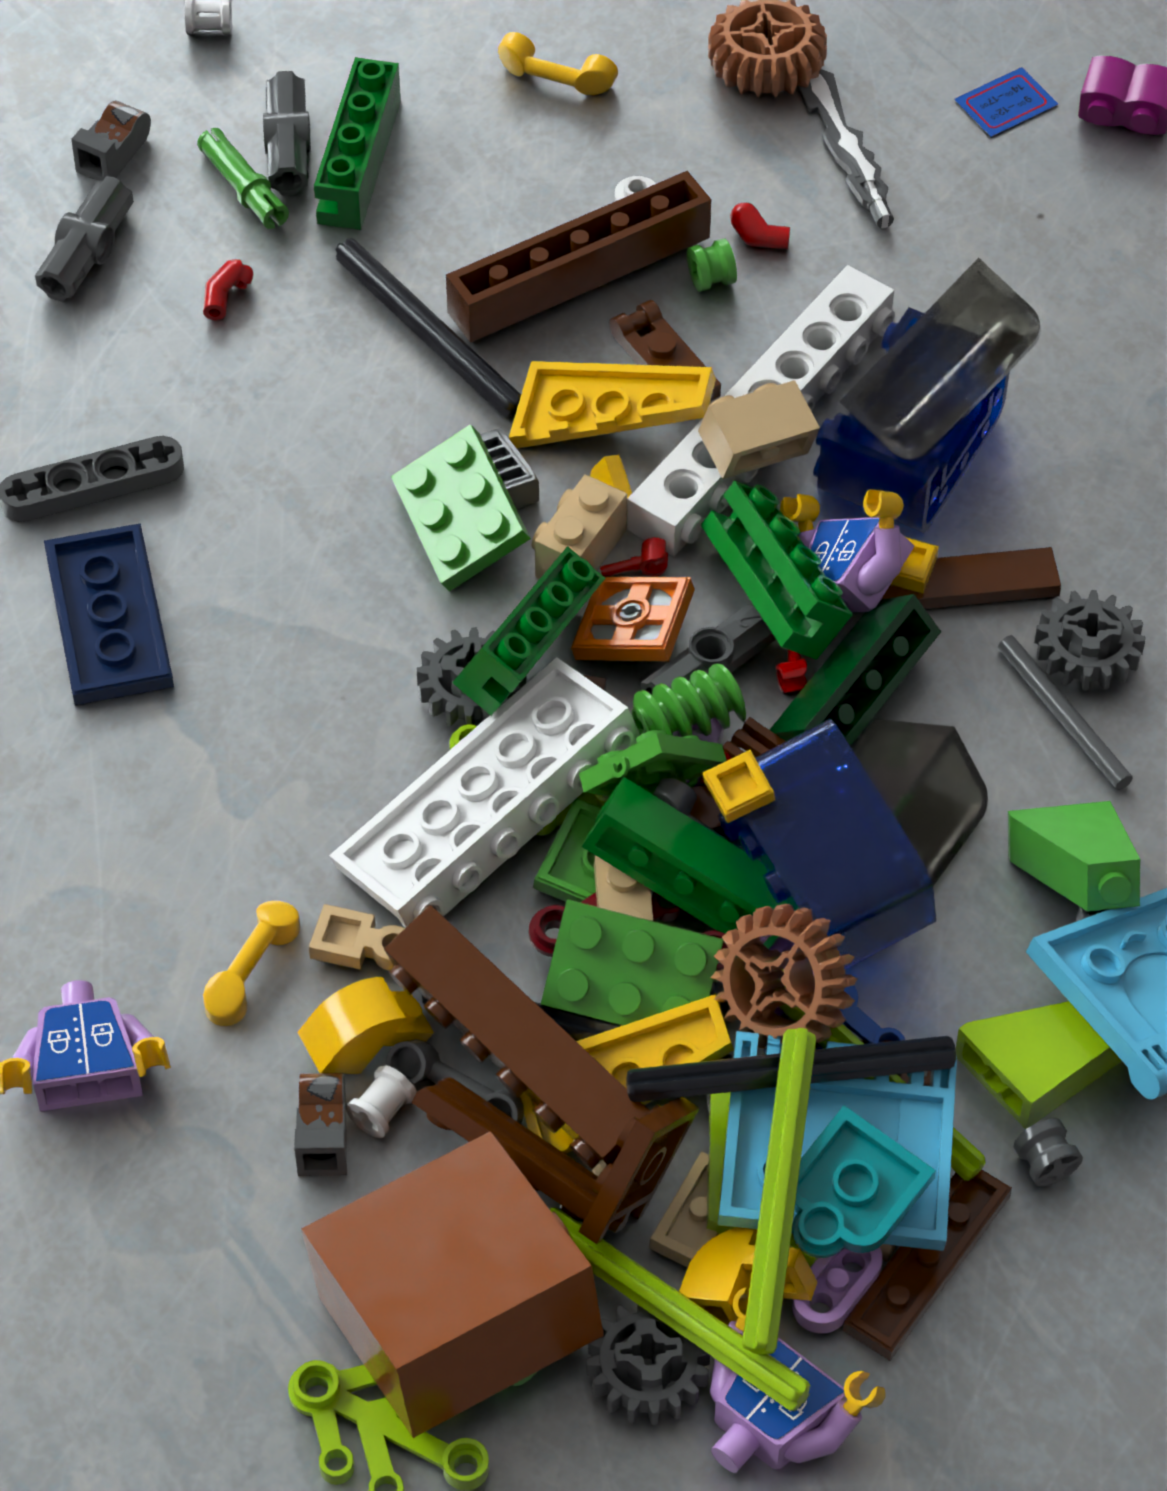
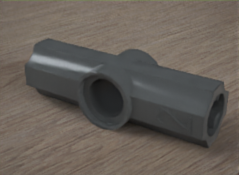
M278 71L272 79L267 80V113H263L265 154H268V180L270 181L271 188L277 190L283 196L297 195L302 188L308 186L307 152H311L309 112L306 111L305 79L296 76L293 71Z
M106 176L103 180H97L75 214L71 212L65 213L61 218L55 233V245L35 274L37 287L42 289L49 298L61 302L68 297L72 298L93 264L102 265L108 259L114 245L115 230L134 202L132 191L126 188L121 180Z
M747 604L716 628L706 627L695 631L690 637L688 648L643 680L640 690L648 691L652 695L653 688L657 684L663 683L671 688V683L675 678L684 677L689 681L690 675L694 671L702 670L708 674L709 668L716 663L723 664L732 673L774 642L776 638L755 606Z

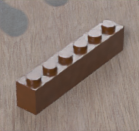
M688 170L446 274L447 313L468 341L472 343L709 239L712 199Z
M429 905L384 948L394 966L388 972L390 976L409 995L418 990L428 1000L423 1005L424 1008L444 1029H447L451 1024L458 1028L464 1034L459 1041L478 1062L483 1063L489 1058L500 1069L495 1075L509 1092L516 1098H519L523 1093L527 1094L537 1104L532 1109L533 1113L551 1132L555 1134L562 1128L572 1137L574 1141L569 1145L570 1148L590 1169H593L598 1163L603 1168L610 1163L614 1164L622 1149L616 1144L621 1131L633 1117L640 1119L647 1115L650 1110L641 1102L630 1101L627 1089L435 908Z

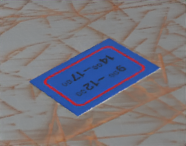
M1023 67L954 99L990 137L1059 105Z

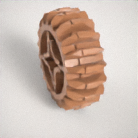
M741 0L739 7L727 5L725 14L716 15V22L711 26V31L708 35V58L710 59V65L715 70L716 77L723 78L726 87L738 86L740 94H744L749 90L754 91L757 97L762 93H772L776 98L780 91L794 94L797 86L808 87L811 78L819 77V72L822 66H824V60L827 57V34L825 33V27L820 23L819 15L811 14L809 5L797 7L795 0H788L786 2L780 0H756L753 2Z
M790 904L777 905L775 909L770 908V906L761 907L753 912V916L746 915L736 921L737 929L727 931L722 936L728 948L718 950L713 956L724 966L723 970L714 972L710 977L717 982L723 983L724 991L719 992L714 1000L722 1003L728 1002L731 1008L723 1020L728 1022L740 1020L739 1031L759 1033L758 1048L761 1049L766 1048L768 1035L773 1036L774 1039L780 1036V1042L782 1043L783 1034L787 1029L805 1028L808 1032L815 1034L817 1043L829 1039L832 1035L831 1028L839 1027L846 1021L840 1009L849 1008L855 1002L844 991V988L855 985V982L858 980V978L851 974H845L844 969L845 965L852 962L854 956L850 954L840 955L837 949L842 944L845 936L835 934L828 937L827 932L830 920L820 918L813 921L812 909L804 907L794 911L793 906ZM775 935L792 941L794 945L791 950L781 953L777 949L770 951L763 943L770 936ZM787 1004L791 1008L799 1007L805 1012V1015L800 1020L793 1021L778 1016L774 1011L777 1007Z

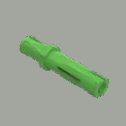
M211 128V134L207 130L204 131L198 138L197 146L236 190L237 200L241 205L252 209L267 229L275 228L273 220L278 226L283 225L289 217V210L271 191L270 181L263 174L256 173L244 157L225 137L221 129Z

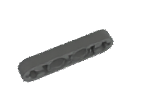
M155 436L15 473L6 477L0 483L1 510L5 517L10 520L25 522L171 483L177 480L184 470L182 447L172 437ZM164 457L167 462L159 463L157 458ZM136 462L141 463L142 470H136ZM112 466H121L128 470L124 476L117 479L106 478L102 475L107 468ZM72 478L81 482L80 486L72 491L65 492L56 488V485L64 479ZM47 487L48 495L43 496L41 488ZM24 494L27 499L18 501L16 496Z

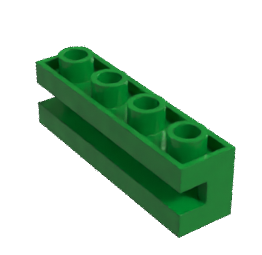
M355 57L314 183L315 199H320L316 209L317 224L362 230L401 103L399 63Z
M734 480L723 495L733 509L732 514L728 517L711 510L701 523V527L780 646L817 660L853 615L841 598L843 592L819 567L821 559L818 555L803 544L798 536L800 534L798 526L785 517L778 508L780 501L777 496L762 485H756L753 488Z
M567 546L452 683L492 716L606 578L596 571L587 560L581 558Z
M625 777L622 778L601 808L594 821L595 825L581 846L705 924L725 934L727 931L737 929L736 921L746 915L753 916V912L758 908L770 906V908L775 909L777 905L790 904L794 909L803 890L798 884ZM770 936L763 945L769 949L779 936Z

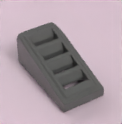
M501 427L480 434L486 448L496 445V447L487 449L491 458L502 455L501 458L493 460L496 468L509 467L498 471L502 480L511 477L515 478L504 482L516 509L539 502V481Z

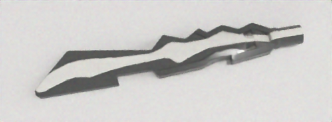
M821 69L819 77L811 78L808 87L797 86L809 112L818 110L827 128L823 131L822 138L836 162L848 174L846 175V182L862 207L872 214L879 228L889 227L893 223L894 217L886 201L888 186L880 179L882 168L874 161L875 154L862 146L863 132L846 125L834 74Z

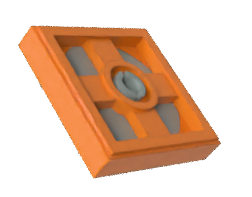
M605 577L606 579L590 597L571 646L575 660L669 661L695 591L691 577Z

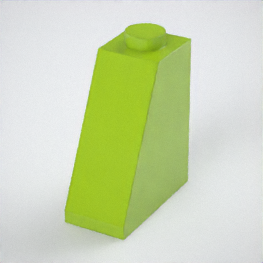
M1069 1001L967 1022L958 1029L955 1047L957 1059L1025 1130L1122 1061Z

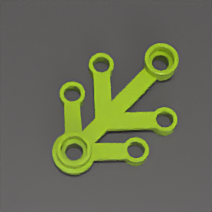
M312 1360L301 1365L292 1374L288 1384L289 1399L299 1413L313 1418L321 1448L319 1456L320 1474L326 1482L334 1485L343 1484L354 1473L353 1454L349 1448L341 1443L335 1413L357 1424L371 1476L368 1486L369 1491H376L384 1484H391L397 1488V1491H404L401 1477L393 1470L385 1439L443 1469L446 1481L458 1490L468 1491L476 1489L487 1479L489 1474V1456L486 1448L479 1441L472 1438H459L448 1444L427 1432L413 1438L386 1397L367 1402L352 1394V1392L377 1385L364 1364L339 1371L330 1363ZM320 1385L327 1389L326 1394L320 1397H310L307 1394L308 1390L313 1386ZM333 1458H342L347 1462L346 1466L339 1471H333L326 1467L327 1463ZM463 1463L473 1464L477 1468L472 1475L468 1476L459 1475L455 1470Z

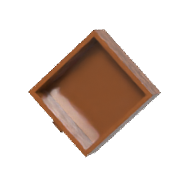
M491 1131L301 1228L319 1299L413 1438L604 1336L592 1265L571 1239L566 1226L558 1215L550 1211Z

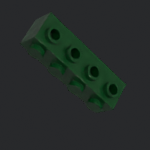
M911 594L881 599L876 608L870 612H865L769 730L824 768H833L941 633V630L917 597Z

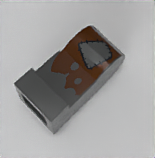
M117 100L109 103L100 120H97L89 130L80 128L71 138L76 172L95 180H103L106 176L117 178L145 143L151 127L150 115ZM97 156L100 157L101 167L92 164L93 159Z
M301 1073L299 1076V1108H297L294 1140L298 1176L347 1175L346 1089L344 1073ZM336 1153L330 1159L323 1161L315 1160L308 1155Z

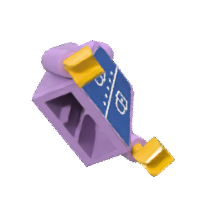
M870 489L866 492L863 500L864 511L870 518L820 520L816 529H814L813 522L820 513L818 500L813 496L797 494V498L784 497L780 504L781 512L791 521L798 522L800 529L799 538L806 547L811 549L821 559L819 567L826 577L833 580L843 592L841 598L851 612H870L876 608L894 578L900 573L901 567L914 547L900 533L899 526L894 525V519L900 516L904 507L902 498L894 492Z
M75 980L64 984L61 988L62 1005L48 1006L41 1009L38 1013L37 1027L27 1031L12 1058L0 1062V1094H5L6 1090L13 1087H22L24 1094H31L33 1078V1086L40 1112L143 1096L140 1077L146 1076L148 1068L161 1065L166 1070L171 1068L165 1042L162 1038L154 1037L134 1015L120 1014L115 999L108 997L94 1000L92 984L88 981Z
M750 1287L739 1290L734 1296L733 1310L738 1319L737 1321H731L728 1325L742 1336L747 1311L745 1301L749 1295ZM778 1338L776 1351L769 1355L806 1379L811 1385L810 1395L806 1402L796 1411H789L714 1358L710 1395L715 1402L714 1421L726 1433L711 1448V1453L719 1464L733 1473H737L753 1454L776 1470L781 1469L790 1461L799 1464L833 1454L862 1420L860 1411L864 1407L875 1408L883 1403L885 1389L884 1387L877 1386L863 1400L860 1396V1386L868 1379L870 1373L864 1371L853 1372L848 1376L843 1387Z

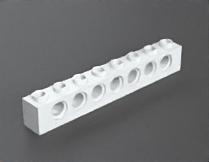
M847 265L725 396L731 395L736 398L753 393L757 388L767 383L780 385L795 380L811 412H813L816 402L824 393L830 394L835 390L842 374L851 364L857 365L860 363L870 343L878 335L884 336L891 328L895 319V312L892 310L894 289ZM702 420L627 499V530L644 540L653 537L664 539L666 542V552L673 557L686 543L692 544L698 539L703 531L701 523L711 510L721 513L728 506L729 503L723 495L733 481L748 483L759 470L758 468L722 479L698 432Z

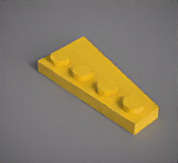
M531 361L509 439L516 448H523L704 418L710 404L716 377L712 367Z
M716 994L576 1041L625 1088L627 1071L630 1069L719 1060L734 1051L725 1020H723L724 1016L720 1004L714 1000ZM523 1093L520 1097L524 1105V1116L528 1129L564 1154L572 1151L569 1145L574 1139L562 1128L555 1134L551 1132L533 1113L532 1109L537 1104L527 1094ZM643 1101L641 1103L646 1105L651 1101Z

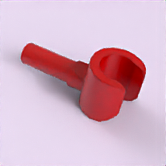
M655 537L644 540L641 547V556L630 557L631 559L600 566L602 576L610 577L639 570L648 576H661L668 567V552H666L665 540Z
M788 649V662L776 665L777 681L782 693L802 690L807 684L805 677L807 672L806 660L799 653Z

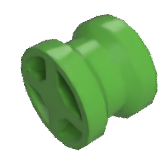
M726 238L714 240L712 246L706 248L700 245L688 247V269L692 282L698 292L709 290L712 284L719 282L724 285L736 283V261L732 248Z

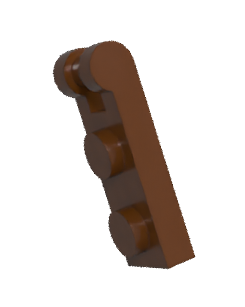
M651 299L639 304L636 307V312L626 315L621 313L609 319V328L613 337L637 365L706 367L666 322L658 305ZM645 328L649 334L640 337L637 331ZM717 378L710 401L721 396V383Z

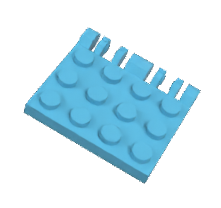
M1167 888L1141 897L1140 906L1109 909L1033 937L1026 953L1128 1067L1130 1080L1135 1088L1145 1098L1150 1100L1167 1094Z
M736 1031L733 1058L757 1056L759 1033ZM768 1035L765 1055L781 1053L782 1043L780 1042V1036L774 1039L773 1036ZM827 1041L826 1048L853 1046L856 1044ZM957 1056L955 1066L951 1069L931 1071L930 1086H923L924 1071L907 1073L909 1077L908 1084L889 1082V1075L876 1076L874 1080L858 1078L811 1083L801 1158L843 1105H845L936 1170L935 1179L883 1244L944 1251L947 1241ZM776 1087L730 1092L718 1225L749 1229L758 1228Z

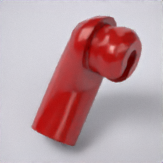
M742 202L734 206L730 213L731 225L746 245L788 250L790 227L768 225L757 208L751 203Z
M240 259L226 261L205 284L203 315L210 320L223 319L227 311L228 292L233 286L240 290L246 289L247 284L252 282L253 269L249 265H243Z

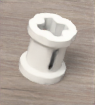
M185 0L186 34L193 35L195 30H222L224 35H231V0ZM199 13H218V16H199Z
M388 1065L379 1066L374 1072V1082L360 1098H353L346 1105V1112L351 1120L361 1130L375 1138H383L389 1132L390 1126L388 1123L404 1104H412L417 1093L414 1085L404 1074Z

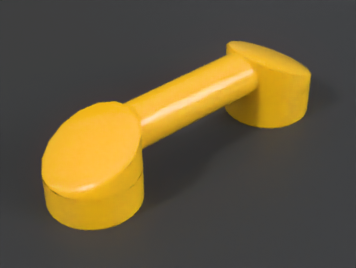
M507 33L498 46L499 58L511 74L521 77L525 73L575 87L579 93L594 96L608 91L618 76V69L615 63L608 57L600 54L588 56L581 70L533 57L535 54L533 42L521 33Z
M272 900L258 906L256 909L257 926L227 971L215 974L205 986L203 993L204 1009L207 1018L212 1023L219 1026H231L244 1018L247 1012L244 982L270 944H288L300 932L299 912L293 905L283 901Z

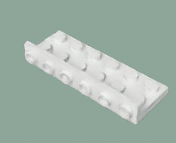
M556 657L502 704L492 716L487 717L329 856L338 870L399 919L403 928H406L429 905L444 916L583 793L579 776L580 772L598 764L597 758L611 751L625 750L636 744V738L640 733L629 708Z

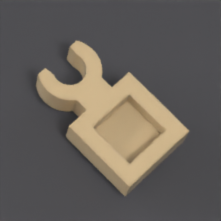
M324 904L309 944L310 959L360 970L364 958L367 957L374 959L379 967L391 970L394 966L384 948L405 928L397 925H388L375 929V915Z

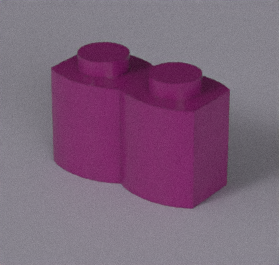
M1113 56L1092 57L1080 94L1078 117L1100 126L1123 125L1127 129L1141 134H1166L1167 67L1156 64L1134 65L1125 59Z

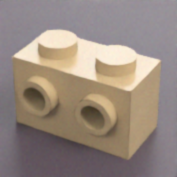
M793 380L780 385L767 383L757 388L753 393L736 398L731 395L718 398L708 406L698 432L722 479L808 454L820 427L796 381Z
M584 474L573 490L567 489L560 498L557 512L548 523L542 522L533 536L531 546L532 549H535V577L540 579L567 546L581 558L587 560L597 571L627 530V493Z

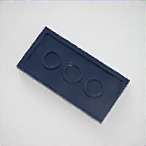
M141 523L44 540L74 704H86L174 687Z

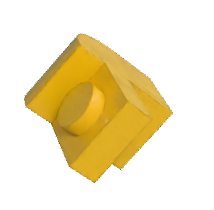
M372 977L352 983L332 994L315 1009L297 1033L319 1073L361 1074L383 1046H394L397 1043L414 1039L427 1042L434 1032L422 1013L419 1002L412 994L409 995L405 991H391L383 977Z
M733 1228L720 1233L705 1243L692 1258L679 1289L681 1294L726 1325L738 1319L733 1310L734 1296L739 1290L750 1287L757 1229ZM790 1246L783 1298L811 1301L818 1281L801 1249ZM748 1297L746 1298V1301H745V1308H746V1309H747Z

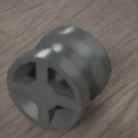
M1058 1118L1045 1119L1035 1123L1023 1131L1014 1141L1013 1147L1018 1156L1023 1160H1028L1031 1165L1029 1174L1037 1186H1048L1065 1179L1077 1170L1083 1161V1156L1076 1145L1068 1144L1065 1139L1067 1130Z

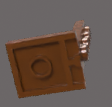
M447 1077L438 1081L434 1086L420 1089L412 1101L414 1105L427 1113L426 1116L431 1123L439 1128L454 1131L468 1142L491 1131L535 1191L543 1192L559 1203L561 1211L574 1220L583 1222L578 1232L595 1244L602 1241L607 1229L614 1233L623 1229L629 1220L630 1214L637 1219L643 1216L699 1110L698 1106L686 1098L680 1097L664 1106L657 1104L647 1115L640 1119L633 1117L625 1125L617 1139L616 1144L622 1149L614 1164H608L597 1176L454 1078Z

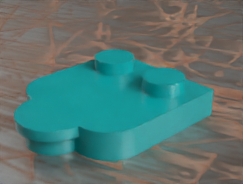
M843 1105L801 1158L794 1209L797 1214L792 1228L796 1245L805 1254L815 1258L834 1256L843 1248L856 1253H868L878 1249L935 1179L936 1170Z

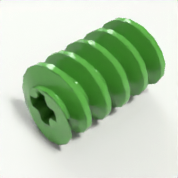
M716 663L709 668L708 674L702 670L694 671L690 675L689 681L684 677L675 678L671 683V688L663 683L657 684L653 688L652 695L645 690L638 691L634 694L632 717L640 735L653 730H665L667 735H673V732L678 731L681 737L693 735L692 726L697 724L701 732L708 736L712 733V718H716L720 726L725 730L730 727L729 712L734 711L737 717L744 723L746 720V708L742 691L737 681L723 664Z

